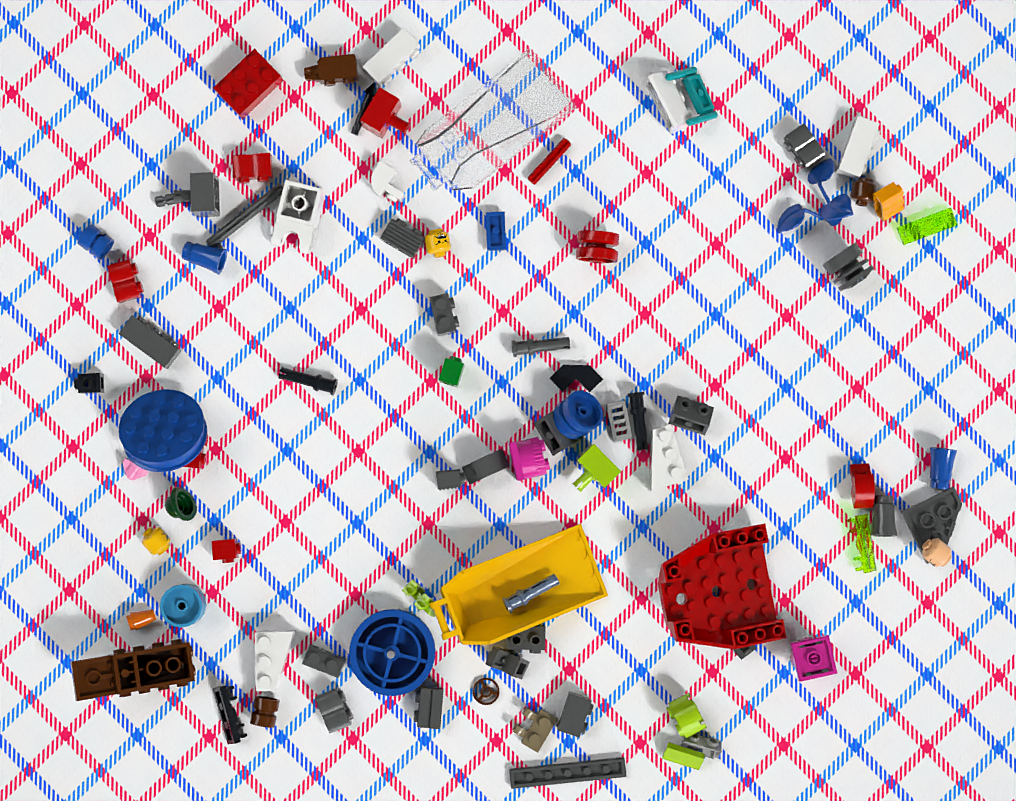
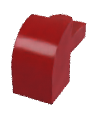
M869 463L850 464L853 508H873L875 483Z

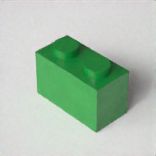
M450 356V359L445 358L439 377L440 383L458 388L465 367L464 363H461L462 359Z

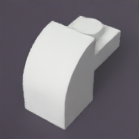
M381 160L371 176L373 190L380 199L386 193V197L395 203L396 201L402 203L405 194L391 185L397 175V171Z

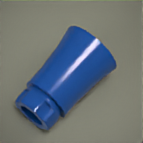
M187 242L183 247L181 257L192 264L209 269L219 275L227 259V249Z
M930 447V488L949 489L957 450Z

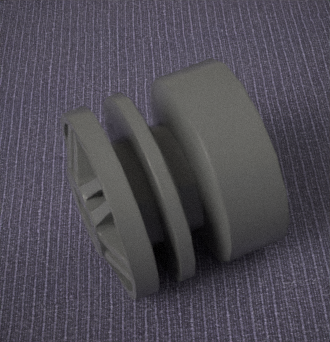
M856 242L822 265L829 275L836 272L839 273L834 283L836 284L843 279L845 283L838 287L840 292L854 287L867 278L870 272L874 270L872 265L865 270L862 265L869 261L868 259L860 262L857 260L863 251Z

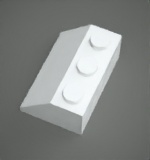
M666 70L649 75L645 86L671 135L687 127L686 120L692 118L693 114L690 108L686 109L683 103L685 101L684 96L675 87L676 81L666 80L665 76L668 73Z

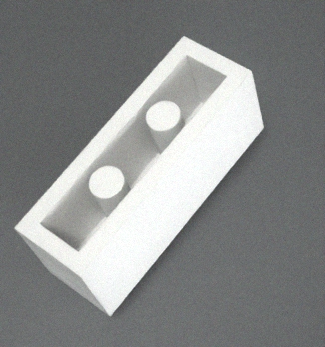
M403 28L363 66V70L379 87L382 84L386 85L391 81L392 75L396 71L400 72L406 66L405 62L410 58L414 59L419 54L420 44Z
M860 116L854 119L836 173L855 180L860 178V176H864L867 170L865 162L867 158L870 159L874 150L871 147L873 140L876 141L880 134L878 129L880 123Z

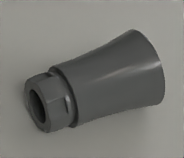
M875 496L870 536H897L893 496Z

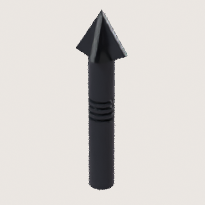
M375 82L364 91L366 95L351 131L353 135L358 136L362 126L360 119L376 94Z

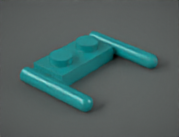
M693 66L666 74L665 78L667 81L683 77L682 82L699 115L688 118L686 120L688 126L718 117L717 112L713 110L715 107L700 75L697 74L696 67Z

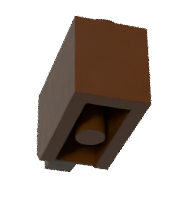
M355 54L321 57L317 61L318 65L304 68L306 81H318L326 87L335 86L336 83L340 82L348 85L354 84V81H359Z

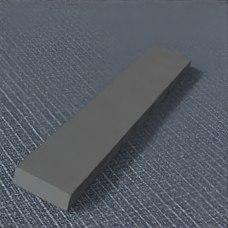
M616 757L509 768L511 789L622 778L626 777L625 758Z

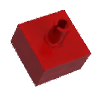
M380 87L360 119L364 129L383 139L390 125L405 134L410 123L396 116L402 107L400 99Z

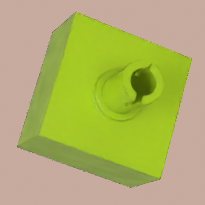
M593 444L576 460L585 472L572 484L577 487L582 482L577 488L580 492L592 480L596 481L602 488H605L622 471Z

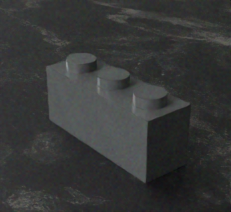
M132 315L119 332V335L161 366L169 369L181 352L177 348L179 344L171 338L166 340L162 337L164 333L158 328L154 327L151 329L147 326L148 321L140 315L138 318Z

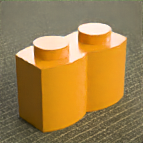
M894 182L873 193L875 213L883 222L904 209V191L899 184L896 185Z

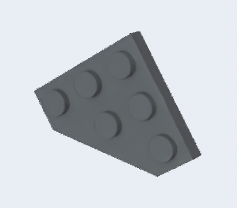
M954 487L901 511L921 554L923 551L922 546L928 539L939 538L948 545L956 525L958 513L962 507V502Z

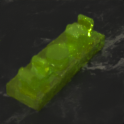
M948 208L899 226L897 231L904 246L955 227L958 224L952 209Z
M868 514L854 516L855 518L847 520V522L855 524V528L849 530V533L857 532L856 547L861 556L853 558L854 561H861V567L855 568V571L863 570L864 573L877 571Z

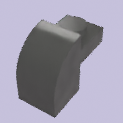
M500 449L463 466L462 469L469 484H473L510 465L503 450Z
M493 646L485 664L501 670L512 677L523 679L530 662L505 649Z

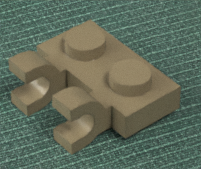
M525 707L522 714L533 720L532 724L527 730L516 723L512 730L517 735L523 737L521 740L522 744L538 753L558 719L542 709L536 713L530 708Z

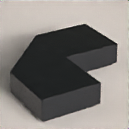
M562 365L549 378L562 392L577 379L590 393L603 380L590 365Z

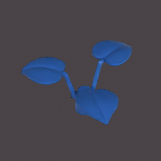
M831 158L815 165L807 177L810 184L818 183V187L828 203L821 208V215L806 208L802 209L800 204L792 205L779 218L777 225L779 234L799 226L804 220V213H809L821 221L825 219L830 226H836L841 222L842 218L853 215L851 199L847 194L838 195L830 201L822 186V182L829 180L834 172L835 166Z

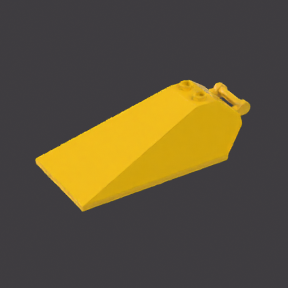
M578 524L460 571L441 587L442 599L429 603V605L434 610L442 631L441 637L443 640L457 635L459 642L463 645H490L608 596L582 525ZM553 573L556 575L560 583L559 585L532 598L526 606L522 605L514 609L513 613L510 614L502 598L512 596L517 590L527 589ZM445 604L454 627L452 631L449 630L441 605Z

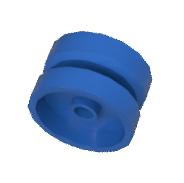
M580 390L573 392L556 405L553 411V420L561 434L569 439L578 440L601 425L603 410L593 395Z

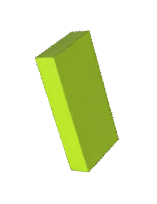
M668 742L662 756L664 760L696 770L700 769L705 758L704 753Z

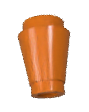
M153 609L130 612V615L126 616L130 630L136 629V631L156 620Z

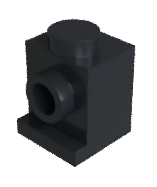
M78 374V378L74 379L75 390H78L80 394L104 393V374ZM89 379L90 385L86 387L85 381Z

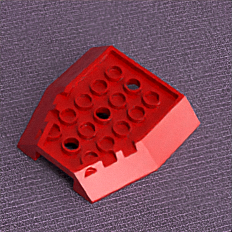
M765 523L712 533L661 564L658 589L664 621L675 641L739 649L787 638L784 620L776 618L763 543H769ZM749 579L754 581V588L752 590L747 587ZM714 586H717L720 591L717 597H714L712 594ZM679 593L684 596L682 604H679L676 600Z

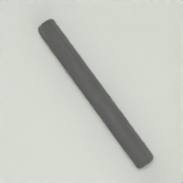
M277 184L208 238L206 243L210 247L219 245L280 197L283 191L282 185Z

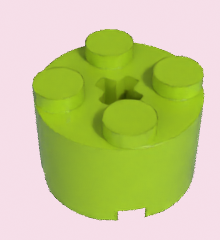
M690 693L669 702V706L666 708L670 717L676 719L678 723L675 727L679 735L686 738L707 728L705 723L701 724L704 720L695 702L692 699H688L691 697Z

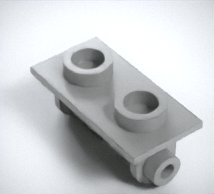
M697 733L688 738L684 736V740L681 743L682 747L698 751L699 748L702 749L701 753H704L705 757L712 759L719 758V754L722 752L721 741L712 737L700 736Z

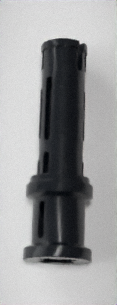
M284 367L280 369V372L287 375L279 373V379L313 387V390L317 392L321 390L329 392L332 396L335 394L338 379H327L320 374L312 376Z
M644 392L627 394L630 397L631 409L629 412L633 414L637 450L649 449L644 413L647 411L643 401Z

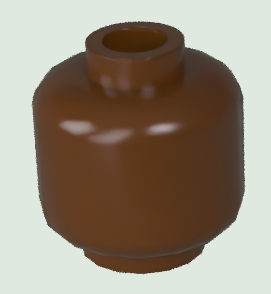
M860 177L853 182L850 198L856 201L855 205L866 207L867 203L874 202L873 193L877 191V185L873 183L874 180Z

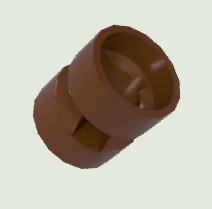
M255 696L253 707L256 710L252 712L250 724L274 728L277 718L274 713L278 711L280 700L267 696Z

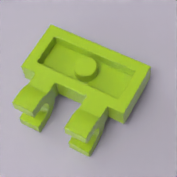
M412 579L404 586L402 591L406 596H412L416 600L414 605L418 610H424L428 615L435 617L434 610L429 605L434 600L428 597L424 588Z

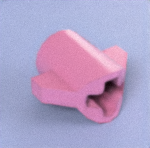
M124 458L122 461L124 473L130 480H136L147 475V470L138 467L131 460Z

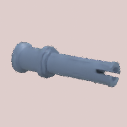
M553 573L527 589L517 590L512 596L502 598V601L511 614L514 609L522 605L526 606L532 598L559 585V580Z

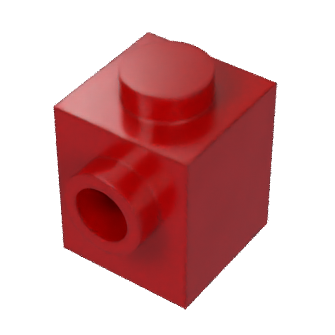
M237 539L211 541L213 560L231 563L234 562V558H239L241 543Z

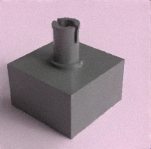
M213 172L190 173V190H174V202L191 201V212L196 217L220 216L219 178Z

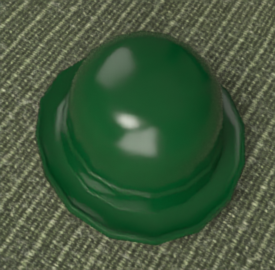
M173 488L171 495L165 501V509L173 518L189 521L196 515V501L183 488Z

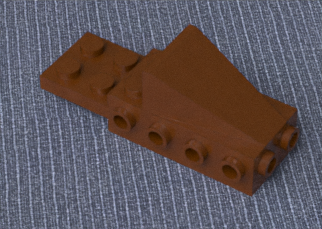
M176 639L171 640L169 645L159 642L153 643L151 648H144V645L132 647L133 651L117 649L113 650V654L71 661L75 701L116 694L119 697L131 696V692L138 691L139 694L149 693L152 688L166 690L170 689L169 685L177 684V687L188 686V682L195 681L194 676L196 675L195 666L192 663V646L190 642Z

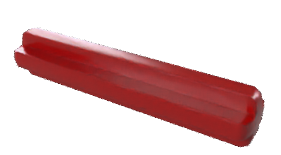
M563 138L528 176L529 182L535 185L571 146L569 140Z

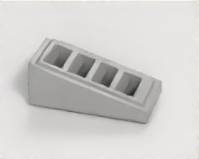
M625 400L606 404L613 441L618 442L633 438ZM622 407L620 412L612 413L611 409ZM615 416H624V419L613 420ZM625 422L626 426L615 428V424ZM627 430V434L616 435V432Z

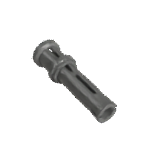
M569 337L535 341L529 338L527 341L519 342L512 340L513 357L523 354L531 356L535 352L570 349Z

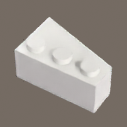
M671 424L651 430L650 491L689 480Z
M296 630L255 632L256 691H276L278 689Z

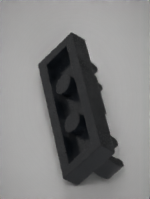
M225 685L212 688L227 744L241 742L240 738H245L247 733H239V728L245 725L244 723L236 724V710L230 703V701L237 699V696L230 697L228 694L229 690L234 689V686L226 687Z

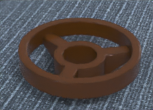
M481 678L473 686V697L482 705H490L499 697V686L491 678ZM483 680L492 681L496 685L497 691H492L489 686H485ZM481 681V696L477 699L475 687ZM484 688H488L490 690V693L488 695H484L482 693V690ZM491 694L497 695L491 702H481L483 697L488 698Z

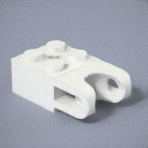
M285 180L271 240L273 246L280 247L284 245L289 234L297 233L300 238V251L304 254L311 252L326 195L325 190ZM303 200L305 205L301 208L298 206V203Z

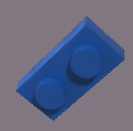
M505 211L486 212L487 251L506 250Z

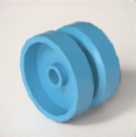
M180 584L173 586L161 598V615L172 626L180 628L191 626L198 622L205 614L206 598L203 592L195 585ZM183 602L186 605L185 608H181L180 606Z

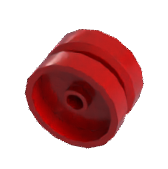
M597 230L578 231L577 242L584 246L577 248V260L590 263H616L618 261V251L612 249V247L619 245V234Z

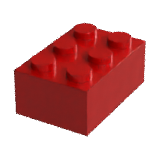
M254 48L213 89L243 120L284 80Z

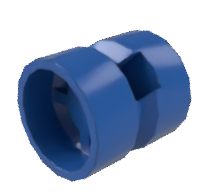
M91 224L83 231L77 244L86 251L91 250L90 253L101 260L111 250L114 239L107 234L102 235L101 230Z

